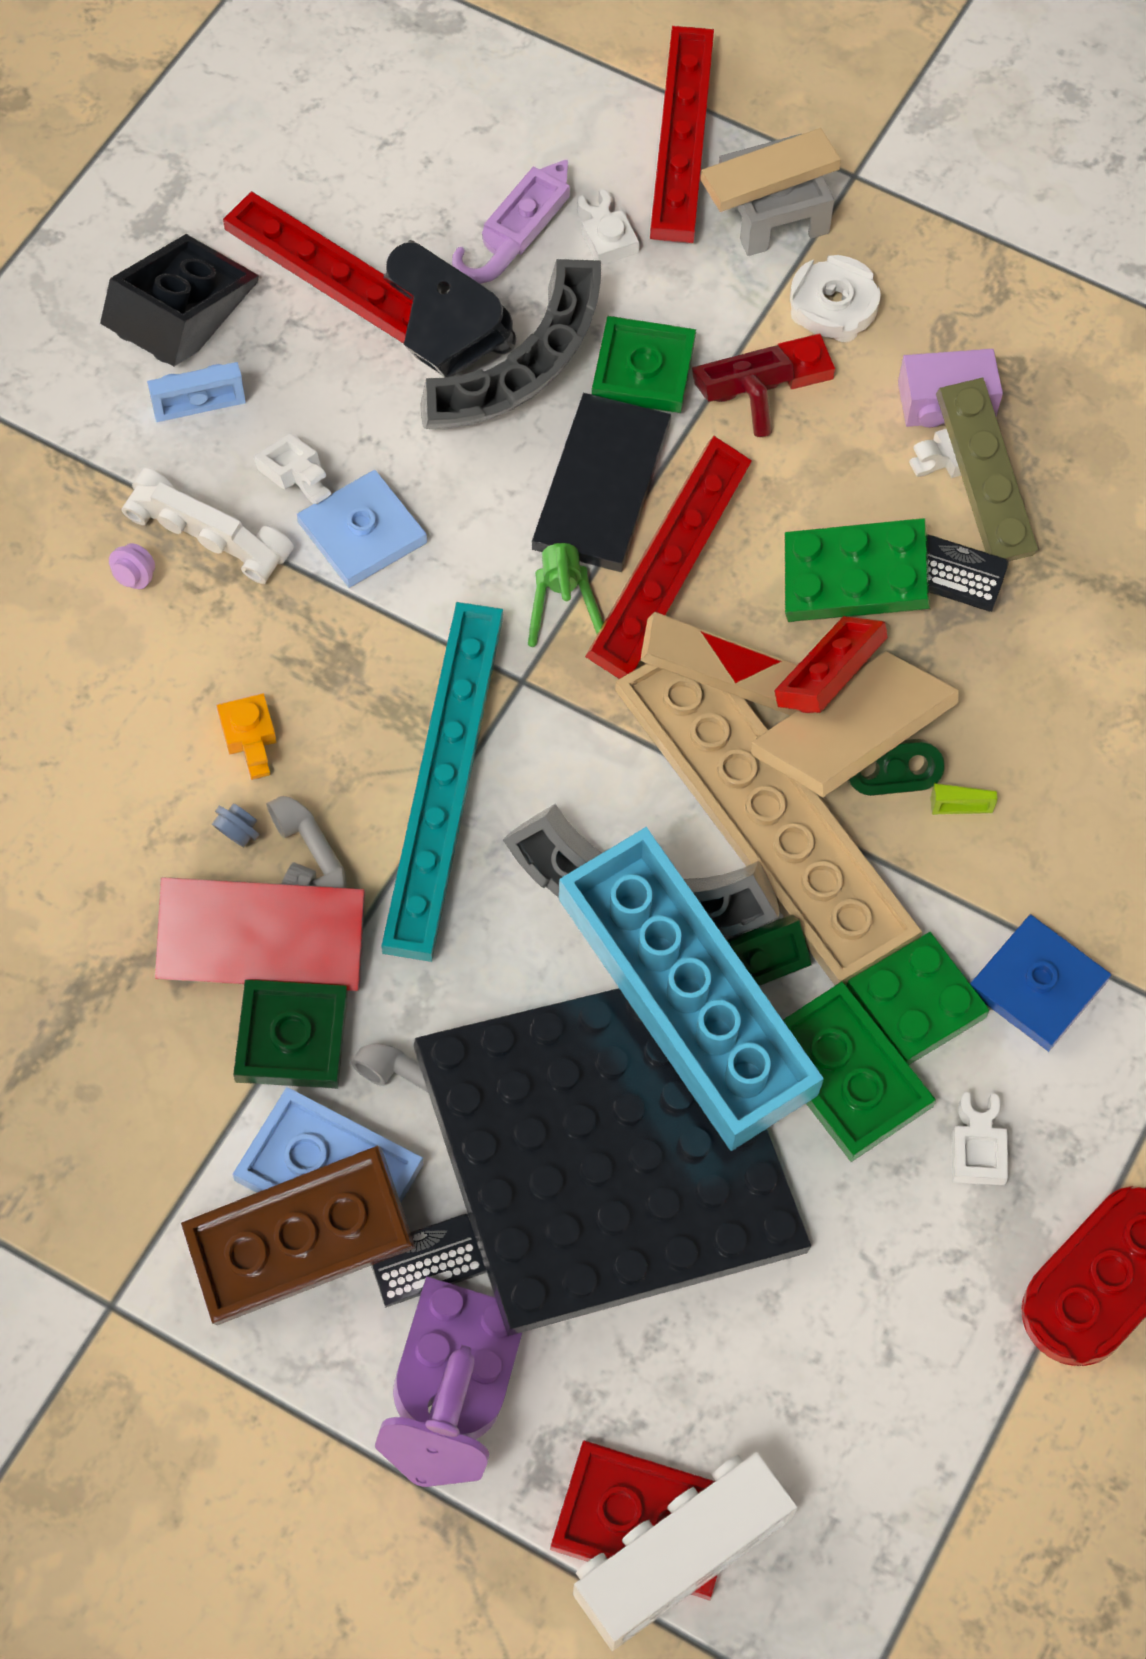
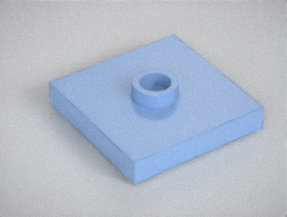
M376 470L367 473L332 493L320 503L313 504L297 513L299 525L348 588L427 543L425 531Z

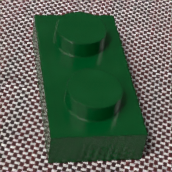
M789 915L727 940L758 986L812 965L800 920L794 915Z

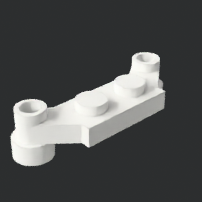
M143 468L133 482L132 487L134 491L121 509L128 519L139 525H145L149 518L157 519L163 527L173 533L181 534L184 531L196 537L205 548L214 553L220 554L222 551H225L244 562L241 567L242 572L248 578L260 584L266 583L277 564H284L294 548L292 542L284 534L271 527L263 526L258 534L254 536L242 526L240 520L174 489L169 480L148 468Z

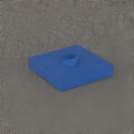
M1030 914L973 979L970 985L987 1006L1049 1052L1106 985L1112 974Z

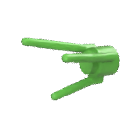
M557 543L548 546L542 552L543 568L535 572L536 591L528 637V645L530 647L537 645L547 587L556 593H561L562 599L567 602L571 600V591L579 585L596 634H598L604 624L588 581L587 568L580 565L578 549L567 543Z

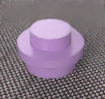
M130 543L118 547L109 556L112 574L123 586L143 589L151 582L155 570V562L150 553L140 545Z

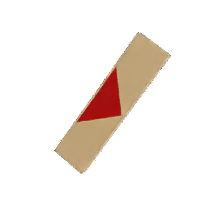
M656 612L647 619L640 661L788 715L798 711L796 709L777 707L774 692L797 666L796 664Z

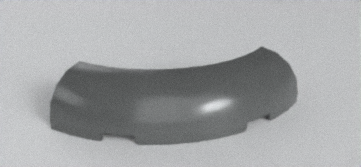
M556 259L548 287V306L545 316L534 334L532 333L519 347L512 351L505 361L486 371L479 369L463 375L426 378L420 403L423 428H452L492 419L513 410L549 385L569 363L590 327L598 302L601 284V260Z
M556 804L527 820L503 839L517 862L542 888H548L558 898L559 879L602 854L601 851L593 847L572 827ZM759 861L723 875L684 879L724 938L756 929L779 918V905L775 893Z

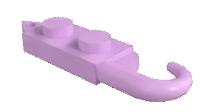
M568 160L557 162L542 169L533 166L484 223L482 231L483 243L494 254L485 266L476 269L467 267L462 260L465 253L463 247H458L454 252L452 266L479 284L493 281L500 276L513 259L526 250L570 197V185L567 184Z

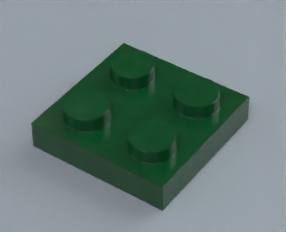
M245 979L233 1072L235 1083L338 1089L348 999L347 986Z

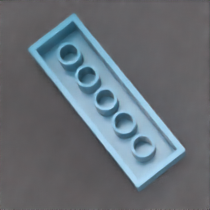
M647 827L559 879V901L730 1151L818 1096L824 1078Z

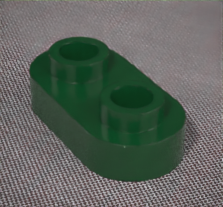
M905 740L875 761L876 769L873 774L863 776L859 772L847 781L856 791L868 796L927 790L941 779L944 772V759L941 752L925 740ZM916 755H921L924 759L923 766L917 771H910V759Z

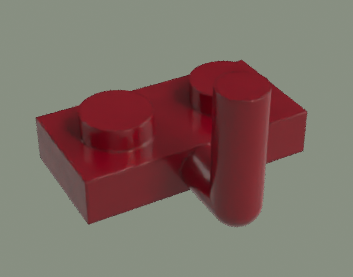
M778 345L692 367L694 384L708 402L729 401L734 399L737 394L747 392L750 397L754 436L766 437L772 433L767 390L776 388L779 383L794 380L793 363Z

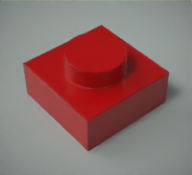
M820 333L778 343V347L793 363L794 380L787 381L791 390L834 379L835 367Z

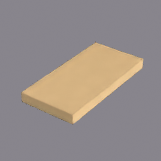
M885 651L860 668L821 713H803L798 710L751 742L752 756L824 797L958 704V689Z

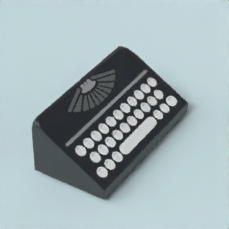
M927 534L929 592L992 612L1009 565L1008 560Z
M468 1214L410 1232L415 1249L371 1265L385 1308L420 1296L426 1276L450 1284H456L486 1273Z

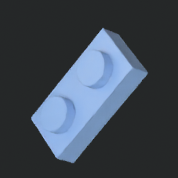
M238 362L225 365L215 364L206 369L182 374H168L159 379L147 381L156 422L246 403Z

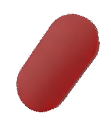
M1133 1186L1121 1188L1110 1194L1038 1270L1027 1286L1021 1307L1023 1324L1034 1345L1049 1358L1071 1366H1087L1101 1362L1112 1355L1146 1318V1188H1132Z

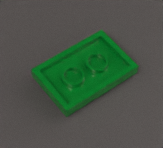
M925 518L785 532V614L788 622L930 609L928 537Z
M842 981L783 1019L788 1029L824 1078L818 1096L807 1102L806 1105L850 1162H853L934 1107L936 1099Z

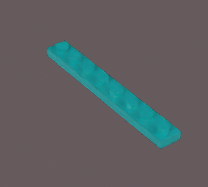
M456 602L382 940V954L432 962L503 622V609Z

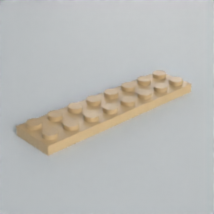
M648 663L616 681L615 691L745 866L757 861L760 862L775 893L780 913L783 917L794 915L800 920L807 949L834 985L841 981L846 985L849 979L921 937V929L819 796L752 756L751 742L768 730L744 698Z

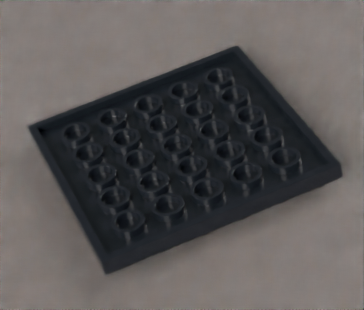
M619 988L415 1038L413 1047L508 1336L807 1254L810 1250V1240L768 1130L765 1129L730 1151Z

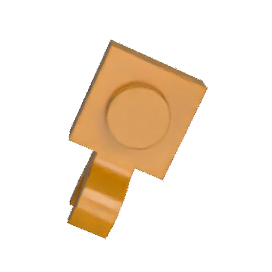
M264 693L216 705L229 755L244 751L251 780L269 776L270 771L264 746L277 742Z

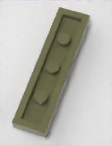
M984 378L940 387L936 397L985 552L1005 558L1008 562L1033 556L1038 551V547Z

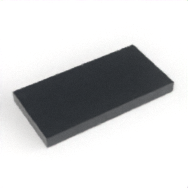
M583 392L532 538V550L543 552L550 545L567 543L578 549L579 562L622 572L670 426L671 414Z

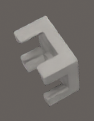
M798 135L790 136L787 138L779 139L776 141L768 142L765 144L719 156V163L779 143L781 141L796 137ZM823 176L737 206L742 216L740 241L747 256L768 250L771 228L809 217L808 235L810 238L829 234L834 198Z

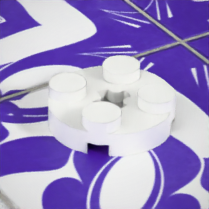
M842 255L828 256L827 261L818 262L814 265V259L805 263L796 272L792 281L790 292L791 318L795 323L814 334L820 333L823 337L834 338L839 342L854 340L858 332L865 330L873 322L878 312L881 293L880 288L878 287L877 289V285L873 281L874 274L860 261ZM835 291L842 293V301H831L824 294L832 296Z

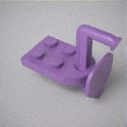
M426 1276L393 1385L394 1403L400 1417H391L384 1420L375 1442V1448L412 1483L418 1486L431 1487L478 1481L482 1478L486 1469L489 1451L476 1439L484 1435L493 1426L499 1415L522 1333L511 1336L507 1335L495 1297ZM432 1405L431 1410H430V1413H429V1412H428V1407H430V1406Z

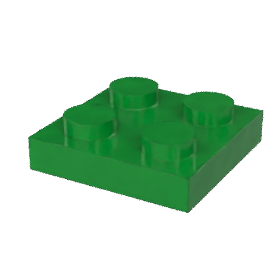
M607 315L592 385V395L645 408L681 413L694 350L696 329Z
M931 932L926 933L849 979L846 985L908 1065L987 1018L990 1011Z

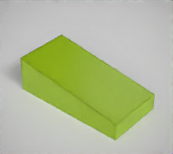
M934 784L930 796L932 815L993 813L997 802V791Z

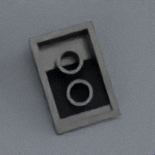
M185 234L110 278L100 324L115 332L121 339L132 342L153 354L157 360L175 367L204 346L256 285L259 275Z

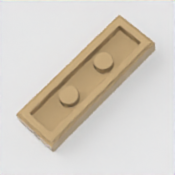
M818 128L702 169L701 181L719 212L837 171L840 169L841 159L822 128Z

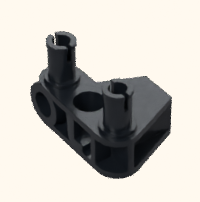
M408 240L407 243L397 246L390 253L386 264L387 272L383 278L398 292L413 301L404 346L416 359L443 377H451L491 351L497 354H506L512 350L507 342L509 341L514 346L516 344V335L512 330L513 320L509 311L501 304V301L493 292L413 240Z

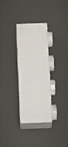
M757 1452L745 1461L739 1455L732 1457L712 1474L716 1482L700 1493L694 1487L688 1489L668 1505L667 1508L671 1512L669 1516L655 1526L649 1520L639 1524L622 1539L626 1547L609 1559H607L604 1553H601L584 1564L576 1572L580 1580L574 1584L573 1596L612 1652L793 1519L798 1507Z

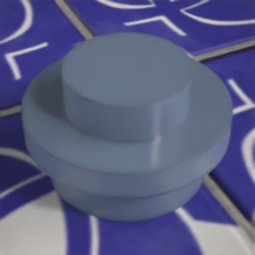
M233 803L229 810L219 805L215 810L218 816L212 825L244 848L250 839L255 841L260 835L252 828L257 820L238 805Z

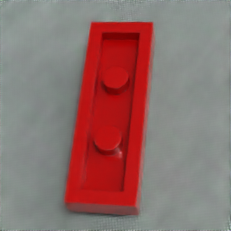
M843 616L774 690L777 707L796 709L803 713H821L888 638L885 621Z

